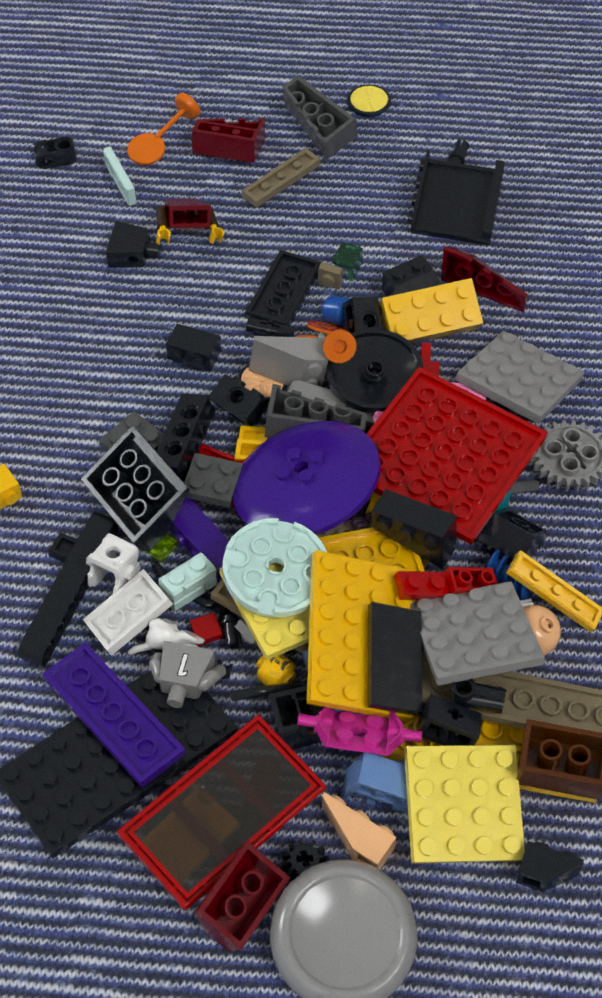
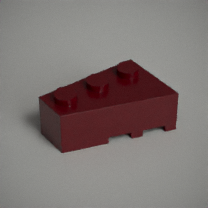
M265 117L259 118V121L245 122V118H238V122H225V118L197 119L192 129V153L254 163L265 140Z

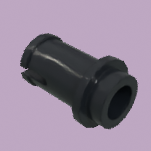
M227 614L222 617L220 622L221 628L224 629L226 649H230V645L231 650L242 647L240 632L235 628L239 621L236 614Z

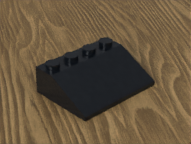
M133 425L81 478L131 541L148 552L168 533L190 490Z

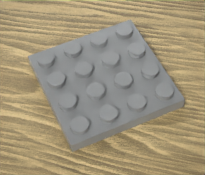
M502 331L457 372L455 380L539 424L583 379L585 372L574 365L556 358L552 354L536 348L533 344L515 337L511 333Z
M512 581L475 588L470 592L457 595L449 593L441 598L414 600L410 605L412 610L421 611L422 631L420 633L422 646L437 686L544 665L545 657Z

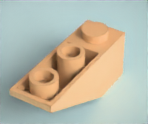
M324 792L322 795V808L352 860L367 863L381 870L395 849L396 837L394 833L386 826H378L370 821V818L364 812L352 810L346 806V803L336 795L330 796Z

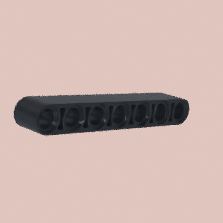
M98 512L91 514L23 637L18 649L19 658L41 666H45L49 662L89 587L87 574L90 566L86 564V558L98 548L108 533L114 536L117 535L119 525L112 517Z

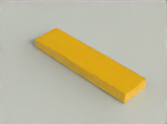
M520 550L516 553L506 572L509 576L589 632L596 629L602 616L601 606Z

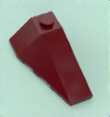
M445 246L443 249L441 281L452 283L472 278L477 295L524 313L528 294L477 256L455 247Z

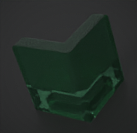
M341 242L332 259L333 264L348 268V280L350 281L354 280L362 265L363 248Z

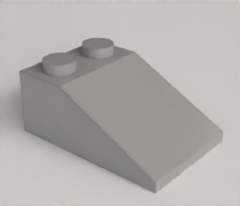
M254 336L249 370L287 386H290L292 381L299 380L322 387L328 364V358L323 352L324 338Z

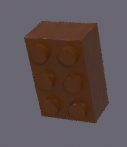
M527 719L518 765L517 780H519V785L601 800L602 733Z

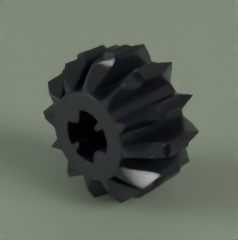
M301 838L299 846L290 842L289 851H283L282 859L284 861L280 866L281 870L290 877L288 881L295 880L306 869L329 861V857L324 856L325 848L323 846L316 848V841L314 839L310 841L309 845H305L304 839ZM307 861L309 866H303L302 862Z

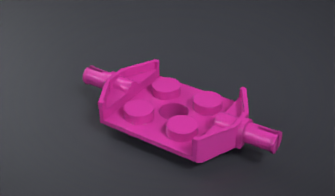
M325 707L319 712V715L311 716L299 713L298 726L314 727V732H317L325 747L389 756L400 744H403L404 740L421 743L422 731L405 729L393 711H390L389 718H383L376 715L369 716L348 711H334V708Z

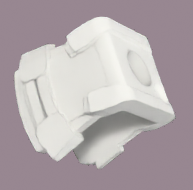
M108 533L98 548L86 558V564L90 566L87 574L88 586L95 587L110 571L115 576L114 594L139 573L141 568L140 563L137 561L139 556L138 547ZM116 551L120 552V556L117 557Z

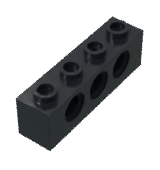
M181 394L157 448L159 455L183 482H185L194 454H199L202 440L206 437L210 421L215 416V407L212 405L209 395Z

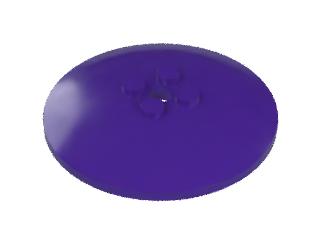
M315 421L288 428L263 442L244 461L233 494L234 506L241 520L246 525L262 519L279 518L278 521L294 524V522L299 523L311 530L315 535L324 533L351 518L369 500L380 476L381 463L379 453L374 442L365 432L343 422Z

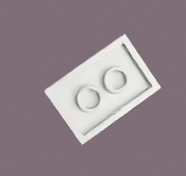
M143 569L87 615L83 621L112 656L147 627L151 620L157 618L172 606L173 603Z

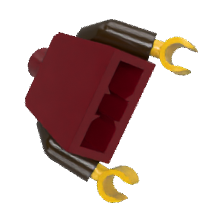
M194 198L165 199V205L160 206L156 211L157 229H159L156 240L158 245H160V239L167 240V245H169L171 232L168 228L211 229L208 238L210 243L213 244L216 238L221 243L224 230L218 227L219 224L210 204Z

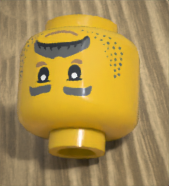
M283 654L267 661L264 655H262L256 663V667L259 668L257 679L264 685L293 683L297 676L295 664Z

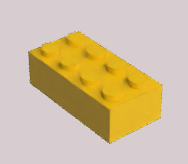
M472 278L383 297L379 301L382 309L381 320L384 330L399 334L411 344L475 330L483 324Z

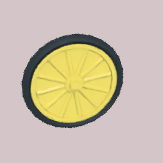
M367 84L354 88L348 95L347 103L349 108L359 115L377 116L388 110L391 104V97L384 88Z

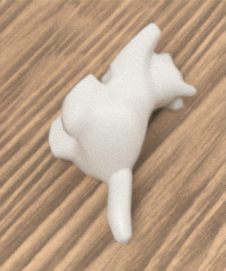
M155 618L149 622L145 643L131 647L128 650V655L151 649L163 650L164 641L198 647L196 644H203L205 639L187 630L179 631L177 623L169 619Z

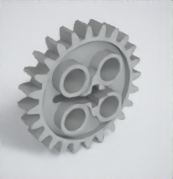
M562 420L561 426L553 422L552 429L544 426V430L548 432L547 439L530 461V463L534 464L533 470L540 471L539 478L548 477L546 484H550L553 481L556 482V489L561 484L565 485L566 491L569 490L570 486H574L575 490L579 491L580 485L589 489L590 482L597 485L598 479H602V440H600L602 433L594 434L593 426L585 429L584 422L580 426H576L575 420L571 422V425H567L566 421Z

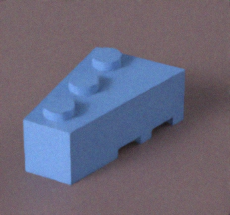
M363 752L347 768L340 798L349 801L350 796L367 799L366 805L375 806V802L378 801L393 805L392 810L408 813L405 761H392L379 754Z

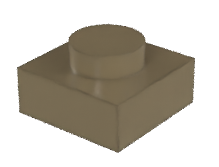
M321 262L318 268V284L340 290L343 284V268Z

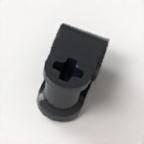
M63 136L56 139L40 140L34 145V151L37 154L36 165L41 169L69 166L77 160L74 142L70 137Z

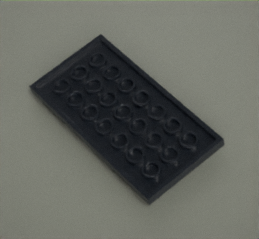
M151 671L127 685L133 694L186 750V754L144 787H141L79 718L73 720L0 768V787L52 859L222 745L238 732L236 725L207 691H203L198 699L185 697L182 707L174 708L167 704L169 694L161 691L160 683L154 680Z

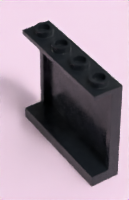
M427 150L425 159L421 158L419 171L422 174L417 176L415 189H418V192L413 193L411 206L414 207V210L409 211L407 224H411V234L490 245L505 161L496 160L494 169L430 159V150Z

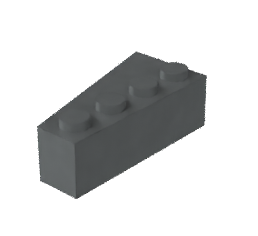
M297 75L282 87L285 105L326 160L358 136L356 118Z
M273 383L266 417V438H271L288 428L315 421L343 422L365 432L367 413L339 404L330 406L324 402V399L315 397L312 400L302 397V392L292 390L290 393L281 390L280 385Z

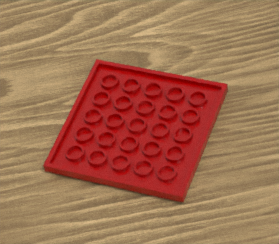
M418 367L367 433L377 448L381 463L380 476L374 493L382 496L387 489L457 515L456 537L472 545L547 439L548 432Z

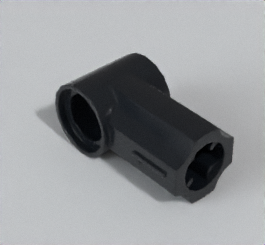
M471 678L469 680L452 682L450 701L466 708L471 707L502 714L507 689L476 683ZM459 691H465L468 694L462 695Z

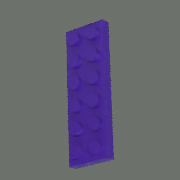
M84 643L42 673L44 680L141 787H144L186 754L185 748L87 643Z

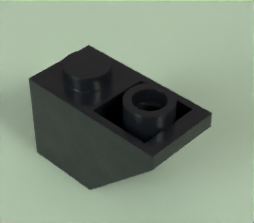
M528 841L516 883L545 892L579 876L584 859L578 858L575 853L570 851L560 852L551 849L545 843Z

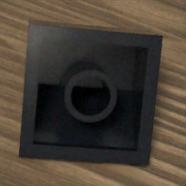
M504 508L494 512L482 529L478 540L484 543L483 546L488 550L495 552L498 549L504 555H508V561L512 562L516 553L520 550L532 558L547 538L549 531L508 508Z

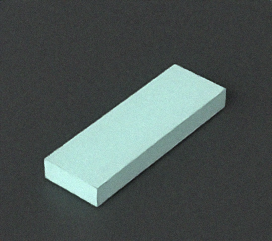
M111 146L103 148L105 165L126 203L129 206L136 204L135 188Z

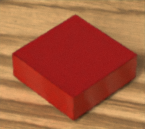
M215 613L189 620L192 632L205 639L204 643L197 644L198 646L223 639Z

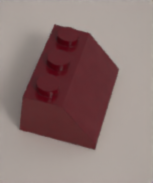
M246 840L194 913L205 932L227 951L242 950L290 877Z

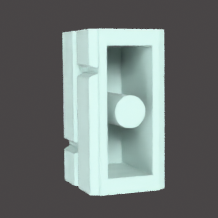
M200 552L159 578V588L173 603L170 608L173 611H177L205 593V590L216 586V568Z

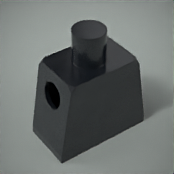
M115 221L106 250L108 268H142L146 264L148 255L160 257L162 245L161 243L158 245L156 242H151L150 231L147 228Z

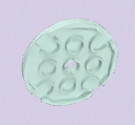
M269 518L244 526L230 539L223 557V579L232 597L249 611L266 617H289L310 608L311 554L315 550L327 551L321 540L305 526L296 522L291 524L278 521L279 518ZM272 563L281 564L283 567L282 572L269 570V565Z

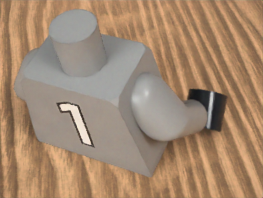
M164 641L161 653L156 652V649H152V658L149 662L154 680L160 683L163 693L169 694L167 704L174 708H181L185 697L198 699L203 691H207L220 679H229L233 664L222 665V660H218L215 666L214 650Z

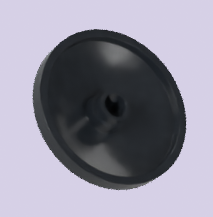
M364 329L353 332L351 334L356 341L354 356L344 363H335L328 359L326 375L329 387L334 395L350 408L366 413L384 412L417 368H423L421 356L413 344L394 332L382 329Z

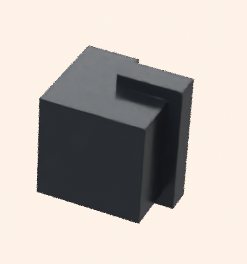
M307 685L268 694L269 714L273 729L292 750L322 743L317 732H314V727L298 726L299 713L316 716L323 710L322 706L307 704Z

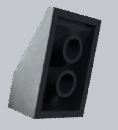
M422 255L384 271L382 276V291L387 297L441 285L434 269Z

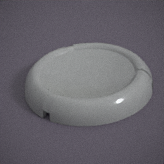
M331 860L319 863L300 873L295 880L288 884L279 897L270 924L272 956L281 977L301 998H388L403 983L415 959L418 941L415 915L407 896L400 886L378 868L354 860Z

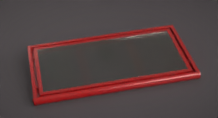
M258 714L117 831V835L175 899L180 907L186 911L211 890L244 841L247 840L258 849L327 787Z

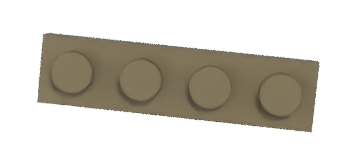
M305 148L242 190V197L258 208L319 167L321 159Z

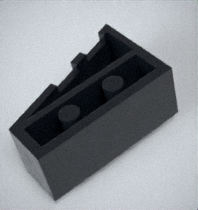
M387 489L372 509V527L418 554L438 568L444 569L456 549L457 515Z

